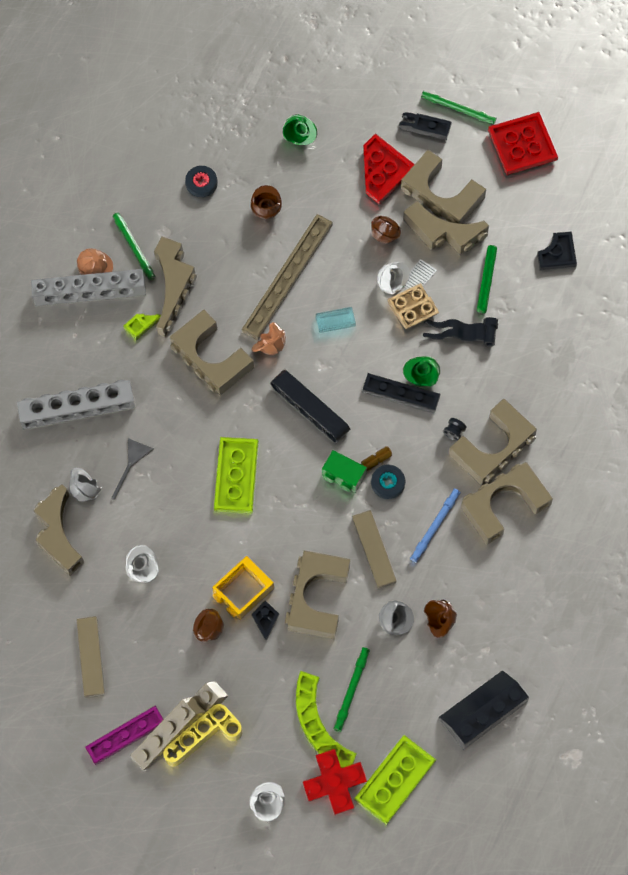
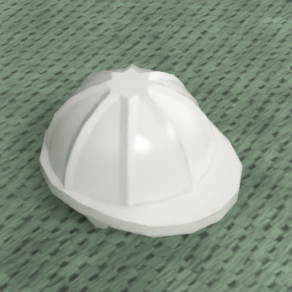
M393 262L384 265L377 276V283L380 289L387 294H395L402 290L410 275L408 266L403 262Z
M139 545L130 550L126 558L128 576L134 581L143 583L151 582L157 577L159 573L158 560L150 548Z
M272 782L257 786L250 797L251 810L254 811L260 820L273 821L277 819L285 805L284 791L281 786Z

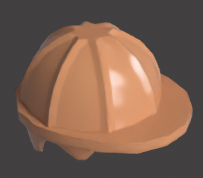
M91 248L79 254L77 267L81 275L112 272L113 262L105 253Z
M275 322L269 324V332L261 334V340L251 350L253 352L261 351L268 355L279 353L286 343L285 331L281 330Z

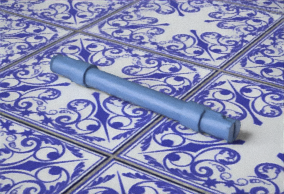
M453 489L449 498L444 502L442 509L410 557L413 562L417 563L420 556L427 549L430 540L461 494L459 490Z

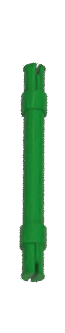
M426 91L422 92L421 98L427 99L432 103L440 104L472 116L482 122L485 121L493 125L496 122L497 118L487 115V113L476 111Z
M115 213L113 218L117 227L123 233L146 277L149 280H153L156 277L153 269L131 235L120 213Z
M362 647L360 656L356 661L353 676L333 728L337 732H342L344 722L348 717L352 699L362 671L367 663L366 660L370 652L368 648Z

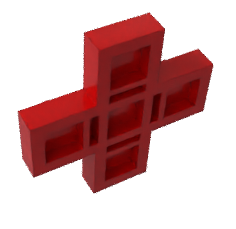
M335 749L315 755L322 775L303 781L308 801L310 802L328 795L335 815L354 809L355 807L348 788L368 782L362 763L358 762L341 768Z

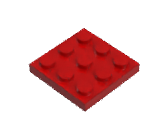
M540 112L488 127V132L506 175L558 160V155Z

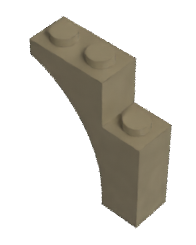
M418 201L406 209L403 214V220L431 250L442 246L447 241L461 255L463 252L470 251L475 243L483 241L488 236L489 225L485 221L472 224L448 222L431 214Z
M61 484L59 487L52 489L49 496L45 500L40 501L35 507L34 513L36 517L48 527L41 530L35 540L38 546L71 576L84 564V560L70 545L64 533L63 513L70 495L67 488Z

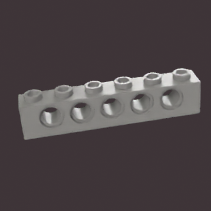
M143 269L31 280L32 298L35 306L146 295Z
M118 380L115 383H101L91 388L81 387L75 391H61L55 395L45 394L39 398H25L17 402L20 423L24 430L135 408L130 380ZM111 394H118L115 398L109 397ZM94 397L99 398L96 402L91 401ZM74 401H80L78 405H72ZM57 404L62 405L59 409H53ZM38 408H42V409H43V410H42L41 412H39V413H35V412H34V411H35L36 409H38Z

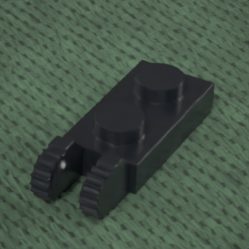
M404 112L402 114V118L409 122L401 121L399 124L400 129L444 140L448 139L452 125L451 121L419 113Z

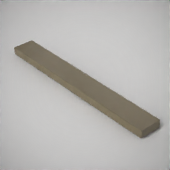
M316 214L243 326L242 332L259 340L260 335L264 332L332 227V221Z

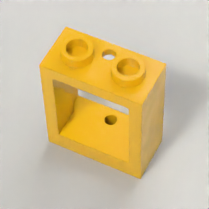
M246 556L212 587L214 593L212 596L219 604L223 602L227 606L226 610L233 618L236 616L241 620L275 589L274 582ZM246 570L263 589L239 610L222 591Z

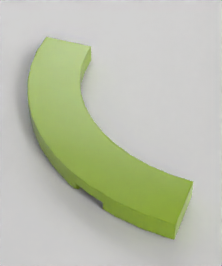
M300 671L296 687V707L299 722L306 738L318 754L335 749L341 768L352 765L357 753L348 750L336 742L328 734L319 717L316 705L319 677Z

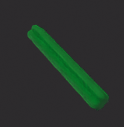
M488 245L477 304V312L479 313L487 312L497 254V246Z

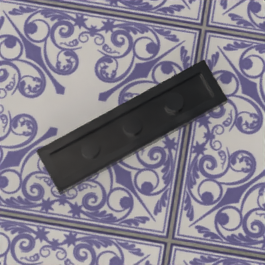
M370 373L367 374L362 389L363 393L433 413L436 411L441 395L440 393Z

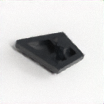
M264 601L251 615L262 636L267 640L280 614L269 603Z

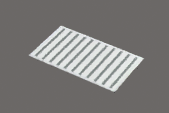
M420 259L409 272L408 281L403 287L409 289L420 283L424 286L437 270Z

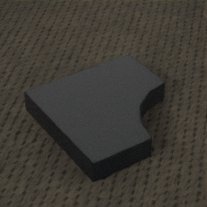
M572 231L553 233L551 244L537 252L539 270L577 266Z

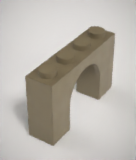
M427 150L402 178L401 189L406 195L414 197L421 205L430 208L435 215H440L448 222L463 224L485 199L486 188L471 179L464 189L454 197L441 198L431 192L428 184L442 168V159Z
M202 310L170 336V347L176 354L180 353L183 356V361L187 366H192L195 369V373L200 379L204 378L207 381V386L212 392L216 391L219 395H222L254 368V362L242 348L238 349L223 362L207 363L197 355L198 347L217 330V323L205 310Z
M502 399L490 410L489 416L507 435L508 445L504 450L495 454L481 452L464 436L449 449V456L481 486L485 482H491L499 469L501 471L504 470L512 457H518L523 451L522 448L526 444L529 446L536 439L537 429L505 399Z
M525 462L522 465L520 463L516 464L507 474H500L491 484L486 483L482 485L478 492L466 495L462 499L461 509L488 545L504 533V527L490 507V501L495 495L504 491L515 492L525 500L535 515L551 506L553 498L528 463Z
M304 550L303 556L298 558L297 568H300L299 575L294 577L293 586L296 589L295 593L290 595L289 605H292L291 612L286 614L285 624H288V631L335 639L339 615L313 610L305 602L304 593L307 587L317 580L347 583L350 559Z

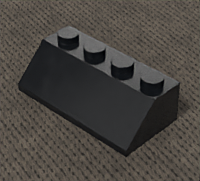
M502 670L439 716V719L464 750L528 702L529 696L515 679Z

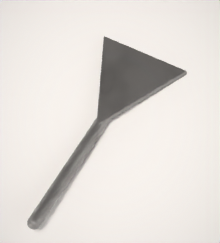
M128 438V465L112 495L113 500L116 498L131 466L154 448Z

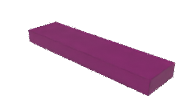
M155 705L85 746L94 764L97 765L150 734L164 719Z

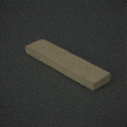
M371 510L352 516L377 588L396 583L397 580Z
M97 617L77 619L84 697L105 695Z

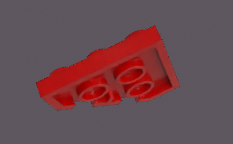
M375 133L363 145L366 194L380 205L401 184L402 178L415 164Z

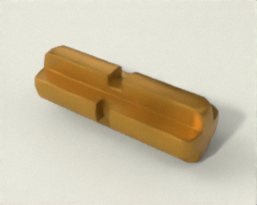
M386 446L377 451L375 455L364 459L361 465L367 467L368 471L378 465V462L381 463L391 457L392 451Z

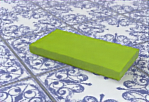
M220 437L214 500L215 512L253 514L258 439Z
M403 735L354 800L387 825L436 762V759Z

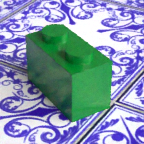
M332 450L322 467V476L326 481L330 483L335 482L348 492L353 491L356 493L367 474V467Z

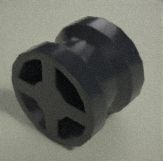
M450 418L448 421L449 425L444 428L443 433L451 440L458 441L461 438V433L466 430L467 426L456 418Z

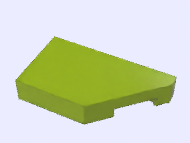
M136 314L123 327L135 340H138L159 322L161 315Z

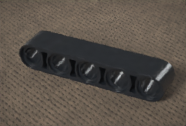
M282 370L270 382L277 393L333 442L338 443L351 430L341 417L287 370Z

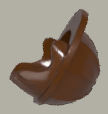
M264 185L255 190L251 198V209L256 216L269 219L275 217L280 212L282 200L276 188Z
M377 216L371 222L372 236L382 244L393 242L401 234L399 225L389 217Z
M444 599L431 600L425 605L424 613L428 618L427 626L430 627L431 633L437 638L444 637L456 623L457 613L450 602Z
M205 609L195 619L193 632L199 641L216 640L221 635L224 622L218 611Z

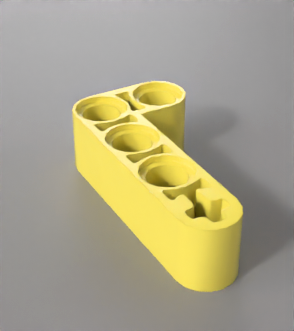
M214 705L164 749L163 755L167 764L173 767L180 765L219 730L228 740L237 741L242 736L240 722L224 705ZM222 711L225 713V716L222 719H216L214 717L216 712ZM204 724L210 726L209 730L205 733L199 731L200 726ZM236 726L238 731L235 734H229L227 732L228 728ZM193 738L194 743L191 746H185L183 744L185 739ZM178 745L181 746L182 750L184 751L183 753L181 749L179 750ZM173 752L177 755V758L174 759L169 754Z

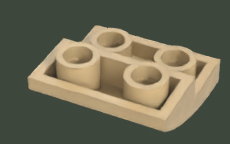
M421 283L388 299L390 307L405 329L439 314L431 297H428Z

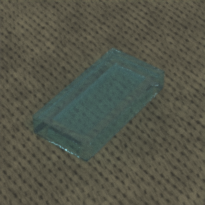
M352 307L315 314L319 333L356 326Z

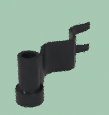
M487 317L483 319V323L466 324L456 319H449L443 322L424 321L425 324L435 328H453L438 334L423 333V337L434 340L455 337L466 342L484 341V345L488 347L495 345L496 329L498 328L497 318Z

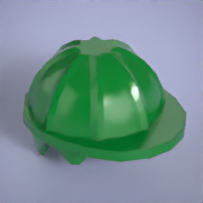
M299 114L292 115L286 120L283 127V137L286 141L297 145H308L316 140L317 128L307 117Z
M415 357L405 363L403 375L406 380L415 385L433 386L438 381L440 365L431 357Z

